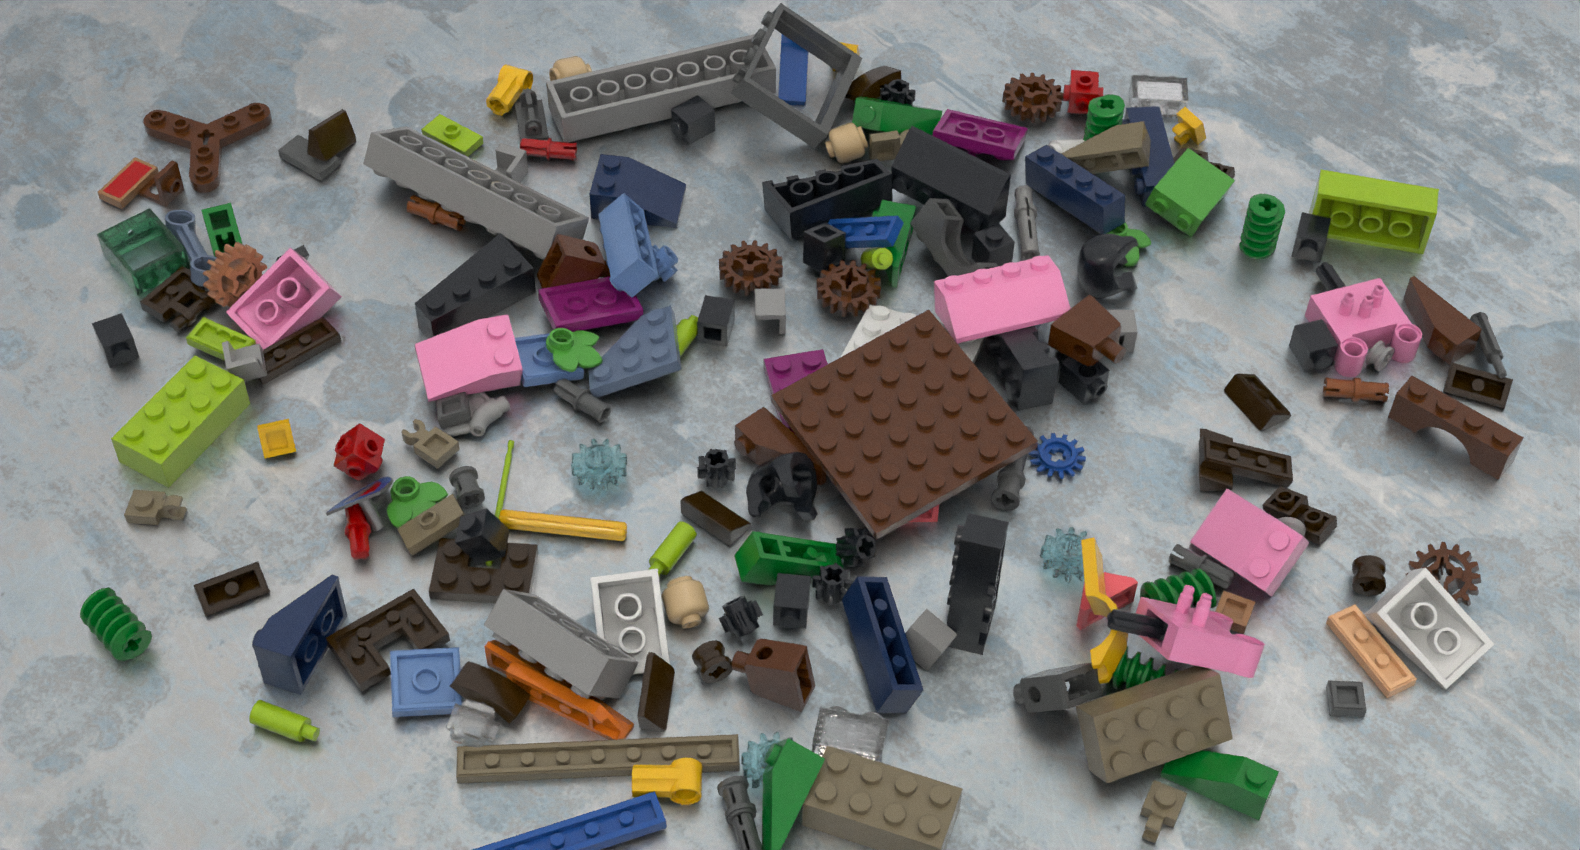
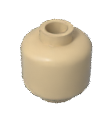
M573 56L555 61L553 68L549 71L550 81L592 72L590 65L588 63L585 64L582 58Z
M852 122L831 129L828 134L830 141L825 142L830 158L836 156V159L841 164L863 157L865 148H868L862 127H856Z
M682 576L669 581L667 588L662 593V600L668 620L673 624H682V628L687 629L698 626L702 623L701 618L709 612L710 608L704 587L700 581L693 580L691 576Z

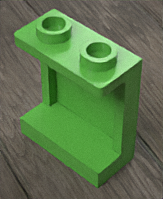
M1187 148L1154 187L1145 205L1179 230L1192 237L1214 207L1224 199L1235 180Z

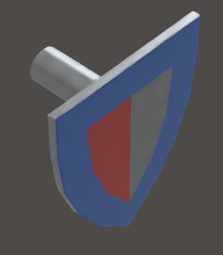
M382 477L336 504L326 512V515L328 516L359 503L373 532L384 528L385 525L377 510L386 504L387 498L382 493L393 483V479L391 477Z

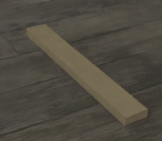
M738 734L457 746L456 779L457 783L632 776L633 765H671L674 760L679 758L698 760L703 766L702 773L740 771Z

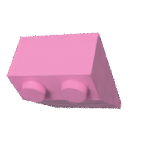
M289 248L226 313L250 338L255 339L256 344H260L264 350L320 319L342 296L304 257L292 248Z
M508 314L478 319L415 344V351L428 402L463 392L469 395L520 385L523 369Z
M1229 489L1225 490L1190 541V543L1271 597L1309 544L1304 536Z

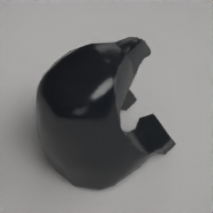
M1100 234L1083 244L1077 260V273L1079 283L1087 294L1095 298H1106L1130 289L1131 292L1138 289L1132 272H1124L1119 277L1113 275L1118 263L1121 266L1128 263L1125 256L1133 247L1138 246L1137 239L1132 236Z
M791 452L778 455L757 466L752 472L746 487L750 516L760 518L761 514L773 505H786L795 508L796 513L804 521L814 520L818 515L815 507H812L817 492V478L812 460L805 453Z

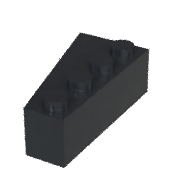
M878 159L841 166V171L837 172L826 171V169L815 171V176L799 179L798 175L786 177L787 182L774 184L773 180L762 182L764 209L791 240L803 237L804 231L825 222L828 224L830 219L851 218L879 207L882 200L893 201L892 173Z
M500 233L414 303L418 328L429 339L500 312L536 292L534 268Z
M1035 326L985 337L986 351L988 355L993 356L996 373L999 377H1003L1007 397L1009 400L1013 399L1018 411L1053 403L1059 361L1056 357L1049 358L1047 353H1050V348L1045 341L1039 342L1038 330Z
M968 513L965 526L958 525L954 540L956 547L952 558L953 568L949 581L951 587L947 599V605H950L947 626L957 636L948 646L950 648L983 655L998 598L1009 522Z

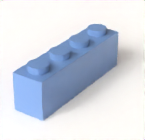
M623 193L598 214L601 226L599 229L603 236V248L607 256L606 264L609 267L611 276L609 278L615 289L620 292L624 291L633 298L659 275L644 210Z

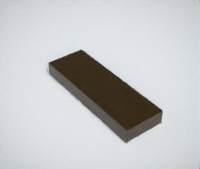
M324 317L314 321L263 350L267 376L257 379L262 385L341 342L340 334Z
M1202 435L1199 440V462L1202 467L1284 487H1289L1293 482L1292 459L1289 455L1207 435Z

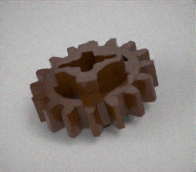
M1022 73L1019 80L1012 77L1010 83L1005 84L1002 102L1005 103L1004 109L1011 110L1012 117L1020 115V121L1028 118L1032 123H1035L1036 118H1040L1041 121L1046 122V116L1054 118L1055 113L1061 111L1063 101L1061 86L1054 85V79L1045 80L1044 74L1037 77L1034 73H1031L1030 77H1026Z
M754 240L752 245H747L745 241H741V247L732 244L731 252L724 250L723 258L719 259V278L724 280L726 288L733 286V293L735 294L743 290L744 295L748 296L750 291L755 292V289H771V284L778 286L779 278L783 277L782 256H777V249L768 250V243L758 246L757 240Z
M842 260L839 267L829 264V271L822 270L820 278H817V299L822 300L821 306L823 308L831 306L830 313L832 314L839 310L842 317H845L847 312H852L854 317H858L859 310L865 313L869 309V305L877 306V299L881 297V279L875 277V270L867 271V264L865 263L860 267L856 266V262L853 260L850 265H846Z
M1441 542L1440 549L1435 550L1432 544H1429V552L1427 554L1418 550L1416 555L1419 561H1409L1410 570L1426 568L1439 582L1445 568L1448 576H1446L1445 582H1443V588L1458 604L1462 602L1470 606L1471 601L1468 595L1478 596L1479 590L1474 584L1481 583V575L1476 573L1479 570L1477 561L1470 562L1472 559L1471 553L1467 551L1461 555L1458 544H1455L1452 550H1449L1445 542ZM1451 561L1458 563L1462 567H1455Z

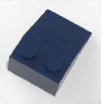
M600 154L589 193L591 219L599 220L598 214L625 193L644 210L647 225L677 228L686 184L630 157Z
M332 574L269 617L264 627L256 632L252 647L264 684L298 695L303 693L329 648L325 638L338 631L347 617L338 576Z

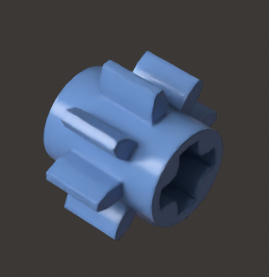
M654 245L652 249L659 275L654 281L662 278L666 282L678 271L674 266L678 263V258L666 245H663L660 249L657 245Z

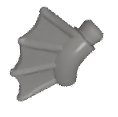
M485 392L469 394L467 397L469 399L471 420L445 427L443 432L451 437L470 432L477 437L483 436L489 424L502 417V413L510 410V404L504 396L490 399Z

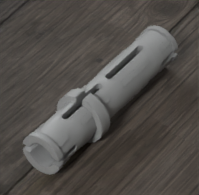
M1026 185L1017 187L1014 192L1016 201L1014 217L1018 221L1021 258L1023 261L1040 256L1035 222L1037 208L1033 205V191L1031 187Z

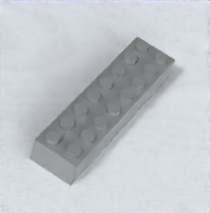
M755 34L546 82L548 107L563 142L568 143L671 118V109L697 95L712 108L741 102L740 99L731 94L736 84L732 80L741 66L744 67L745 63L742 62V59L749 48L754 47L755 44L751 41ZM765 48L750 79L775 94L776 67Z
M407 126L371 132L363 165L373 169L376 175L395 180L396 185L418 192V195L423 199L434 200L441 204L444 210L463 215L466 221L486 227L487 231L491 234L499 235L501 233L504 237L510 239L511 244L533 251L534 255L540 259H545L557 234L582 240L584 238L589 217Z

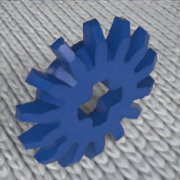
M1051 433L1050 439H1046L1042 435L1039 437L1042 444L1038 443L1037 448L1029 452V455L1035 458L1031 459L1030 463L1035 466L1041 465L1036 469L1038 473L1049 469L1048 478L1052 477L1054 471H1057L1060 479H1064L1063 471L1073 477L1076 474L1073 470L1081 471L1083 469V466L1078 463L1085 462L1086 457L1078 455L1085 451L1084 448H1075L1074 446L1078 441L1074 439L1069 442L1066 440L1068 435L1063 434L1062 438H1056V434ZM1058 452L1062 453L1064 461L1060 459L1056 462L1052 461L1050 453L1054 455Z

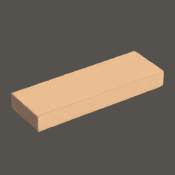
M1356 604L1328 616L1326 624L1386 698L1415 685L1417 678Z

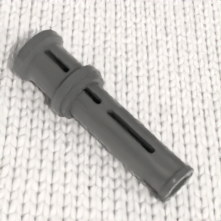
M1026 426L1034 436L1033 430L1030 427ZM1028 454L1008 464L998 472V487L993 491L991 500L999 509L1008 511L1014 510L1019 506L1021 499L1019 491L1024 487L1026 481L1023 470Z
M744 776L726 778L718 784L717 790L719 795L724 798L727 809L724 815L726 821L734 827L739 849L763 850L754 822L757 810L755 804L750 802L747 792L749 787L747 778Z

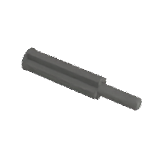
M1483 312L1475 313L1471 316L1470 320L1482 329L1478 341L1487 362L1493 364L1498 378H1505L1507 373L1501 361L1504 356L1488 321V316Z

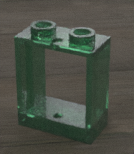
M150 208L97 234L103 255L137 295L160 285L181 266L190 269L185 247ZM156 239L167 254L135 270L122 258L121 255Z

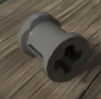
M472 466L459 467L452 471L449 476L451 485L456 488L458 494L456 498L462 509L477 507L485 500L484 491L477 483V470Z

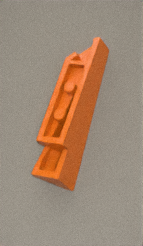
M497 640L488 641L484 646L487 665L506 674L507 679L529 693L531 696L528 700L608 740L626 739L633 729V722L594 696L586 699L577 695L570 689L572 687L571 683L565 679L559 681L544 672L546 667L538 661L537 663H532L522 658L518 654L520 649L514 645L507 646Z

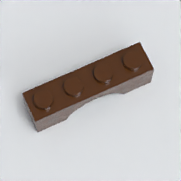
M1411 376L1396 393L1388 418L1413 432L1426 427H1435L1449 432L1466 448L1470 464L1497 480L1502 477L1514 462L1524 438L1414 376Z

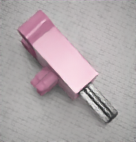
M1323 262L1316 268V274L1327 291L1310 296L1305 317L1309 322L1322 319L1338 344L1334 358V367L1340 375L1344 377L1359 375L1368 349L1372 348L1380 340L1385 342V345L1390 344L1395 349L1392 356L1393 360L1400 363L1413 361L1422 339L1421 329L1410 322L1381 278L1345 286L1333 266L1328 262Z
M1190 585L1184 586L1177 604L1141 597L1136 613L1117 609L1108 613L1107 626L1110 629L1139 635L1167 660L1234 673L1247 678L1254 677L1265 646L1262 641L1244 634H1231L1230 629L1233 619L1224 614L1210 611L1212 596L1210 594H1201L1196 608H1191L1195 588Z

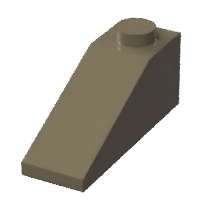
M1144 121L1116 125L1061 154L1092 174L1149 166L1151 139Z

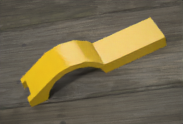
M1094 537L1083 539L1081 544L1086 597L1095 615L1107 617L1108 613H1111L1114 609L1118 610V608L1106 595L1103 557ZM1111 629L1106 639L1100 645L1090 650L1091 665L1093 669L1098 670V681L1100 684L1109 683L1126 651L1128 633Z

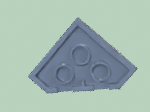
M671 305L643 314L602 356V364L588 371L590 391L594 397L598 398L682 370L675 314Z

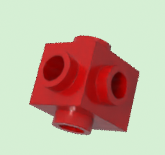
M1071 70L1069 85L1064 84L1063 101H1068L1067 113L1087 114L1089 102L1094 98L1103 96L1104 88L1099 87V72Z
M359 423L340 436L335 446L336 457L333 466L357 481L362 480L369 474L376 473L383 461L381 455L385 438Z

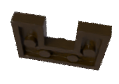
M440 538L429 587L430 599L495 604L503 589L531 594L539 553L537 544L507 543L505 557H502L500 569L470 567L472 558L455 544L456 539Z
M415 589L406 592L325 638L327 646L361 692L391 675L389 665L377 651L379 648L402 635L406 637L414 649L439 648L450 641L447 630Z

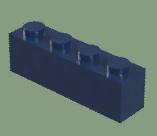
M1128 107L1125 111V117L1122 119V124L1144 121L1151 139L1149 166L1129 169L1130 175L1135 176V195L1140 196L1142 207H1147L1145 203L1154 187L1175 163L1160 107Z
M1048 145L1025 156L1026 185L1100 234H1106L1125 223V194Z
M857 576L842 598V603L876 713H907L924 689L887 577Z

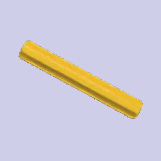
M507 509L501 510L499 520L508 529L615 541H624L627 536V523Z

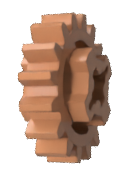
M236 242L234 247L225 244V252L223 253L216 250V260L207 261L211 269L203 272V275L209 278L208 281L203 283V286L209 289L207 295L223 307L226 305L231 307L263 275L262 271L267 269V265L261 262L264 258L263 255L256 252V249L251 246L243 245L239 242Z

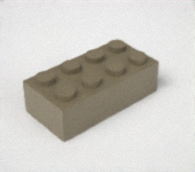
M1193 666L1076 706L1089 771L1106 783L1233 739L1220 674L1205 667Z
M826 746L822 755L825 761L803 803L802 826L875 850H946L960 811L962 788L841 749Z

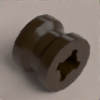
M1372 555L1356 558L1352 563V572L1355 575L1352 579L1353 590L1365 596L1381 594L1386 588V579L1383 576L1386 572L1385 561Z
M717 640L703 643L692 654L694 664L701 668L700 676L705 683L721 681L732 672V661L724 655L725 647Z

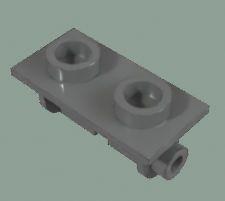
M524 89L520 94V102H515L520 140L523 138L546 140L549 136L542 99L537 100L536 93L531 89Z

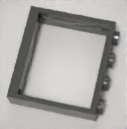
M780 3L772 13L767 11L761 21L764 27L763 29L760 28L754 35L751 42L755 45L746 52L742 59V62L745 63L744 67L741 66L733 77L732 81L736 84L731 94L815 149L828 136L863 58ZM774 29L838 71L815 121L750 79Z

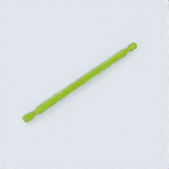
M513 440L508 441V451L505 456L495 516L498 519L504 503L512 449L514 448ZM493 560L486 562V565L492 566Z

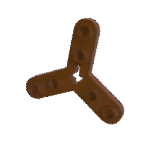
M251 103L208 124L163 110H153L143 119L148 135L191 149L189 178L192 188L200 193L211 192L219 186L223 147L268 127L272 122L269 107L262 103ZM205 138H209L207 145H204Z

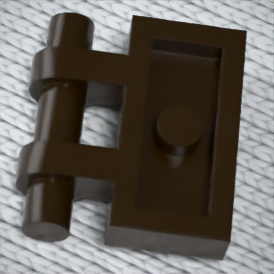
M181 266L143 298L140 304L143 311L162 322H166L171 316H175L176 318L170 325L175 331L179 332L185 326L190 327L197 320L196 316L203 310L212 308L216 302L207 295L209 290L205 291L203 290L205 287L198 286L191 281V270ZM191 299L195 300L188 308L184 306Z

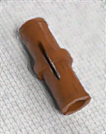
M413 195L410 199L415 201V203L411 201L407 203L408 213L426 218L431 224L437 225L439 223L456 231L463 229L459 224L465 226L466 220L463 215L444 210L441 204L437 202L433 203Z
M1329 377L1324 379L1326 386H1323V397L1350 398L1351 402H1359L1360 399L1387 402L1388 400L1386 394H1389V383L1366 382L1355 377L1352 380L1332 379Z

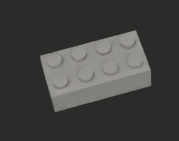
M503 589L484 623V626L494 632L492 637L507 646L514 645L520 649L518 654L522 658L532 663H537L538 661L546 667L544 670L546 674L559 681L565 679L572 684L570 689L574 693L586 699H589L590 696L604 700L605 697L620 698L639 663L535 594Z

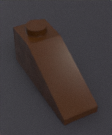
M1415 276L1411 277L1403 299L1416 325L1421 329L1422 338L1427 348L1447 364L1455 363L1475 349L1482 329Z
M762 407L735 425L734 444L737 451L741 455L747 456L755 464L760 465L785 453H805L813 462L817 485L822 486L826 483V473L801 440L765 407Z

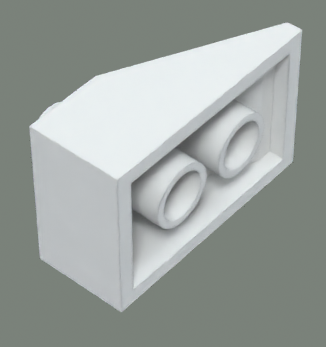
M1426 568L1412 570L1365 613L1388 641L1444 690L1453 684L1494 645L1489 637Z
M658 569L590 577L597 635L639 662L632 675L644 674L646 656L649 652L655 653L670 664Z

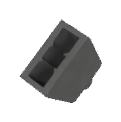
M1091 662L1048 669L1021 678L1020 683L1016 684L1013 689L1015 701L1018 704H1025L1028 713L1069 709L1103 696L1101 684L1098 681V670L1092 668ZM1065 682H1069L1070 688L1068 691Z

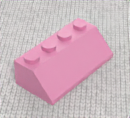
M1049 255L1036 256L1032 259L1016 263L1009 262L989 269H978L972 273L958 276L952 275L945 279L934 281L935 312L957 344L1056 321L1071 309L1061 272Z

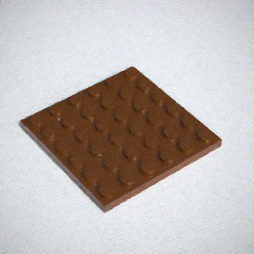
M929 309L771 395L772 404L876 540L1035 450L1038 446V440Z

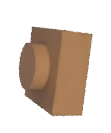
M1223 590L1215 612L1233 619L1230 630L1244 634L1254 609L1255 601Z

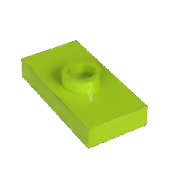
M441 114L421 129L423 135L467 157L484 144L483 136Z
M205 317L200 320L186 337L188 345L224 361L222 342L229 341L235 350L256 344L255 339Z

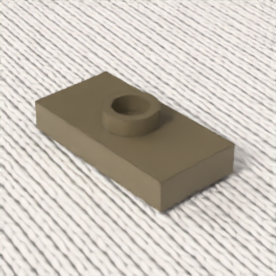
M451 494L397 528L408 551L413 556L459 526L460 517L464 516L465 513L458 500Z

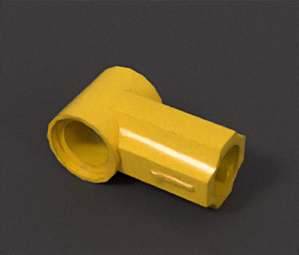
M503 65L498 75V83L486 99L487 107L496 115L503 116L504 113H508L522 91L527 88L531 89L533 73L511 65Z
M679 758L674 760L671 765H633L632 797L655 792L657 797L670 798L677 804H695L702 797L703 766L701 762L693 758Z

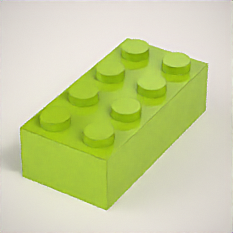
M1321 169L1309 214L1331 218L1327 238L1424 254L1437 215L1439 189Z
M194 356L111 438L119 462L169 488L250 405L244 379Z

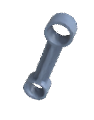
M187 210L170 211L165 215L166 235L169 238L179 240L191 261V281L198 286L204 287L203 283L208 281L209 278L203 275V272L211 269L207 261H215L217 257L207 255L196 235L195 215Z

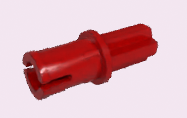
M523 138L520 142V149L526 150L527 156L546 157L547 161H550L551 158L576 161L577 143L552 141V138H548V141Z
M359 503L345 508L347 518L345 536L350 541L353 559L358 560L361 558L365 560L369 557L368 536L371 533V527L367 523Z

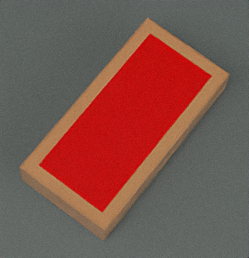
M134 157L98 191L99 199L123 209L159 173L158 167Z

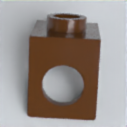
M173 160L170 161L139 191V195L167 207L185 190L178 163ZM155 186L157 187L158 194L151 193Z

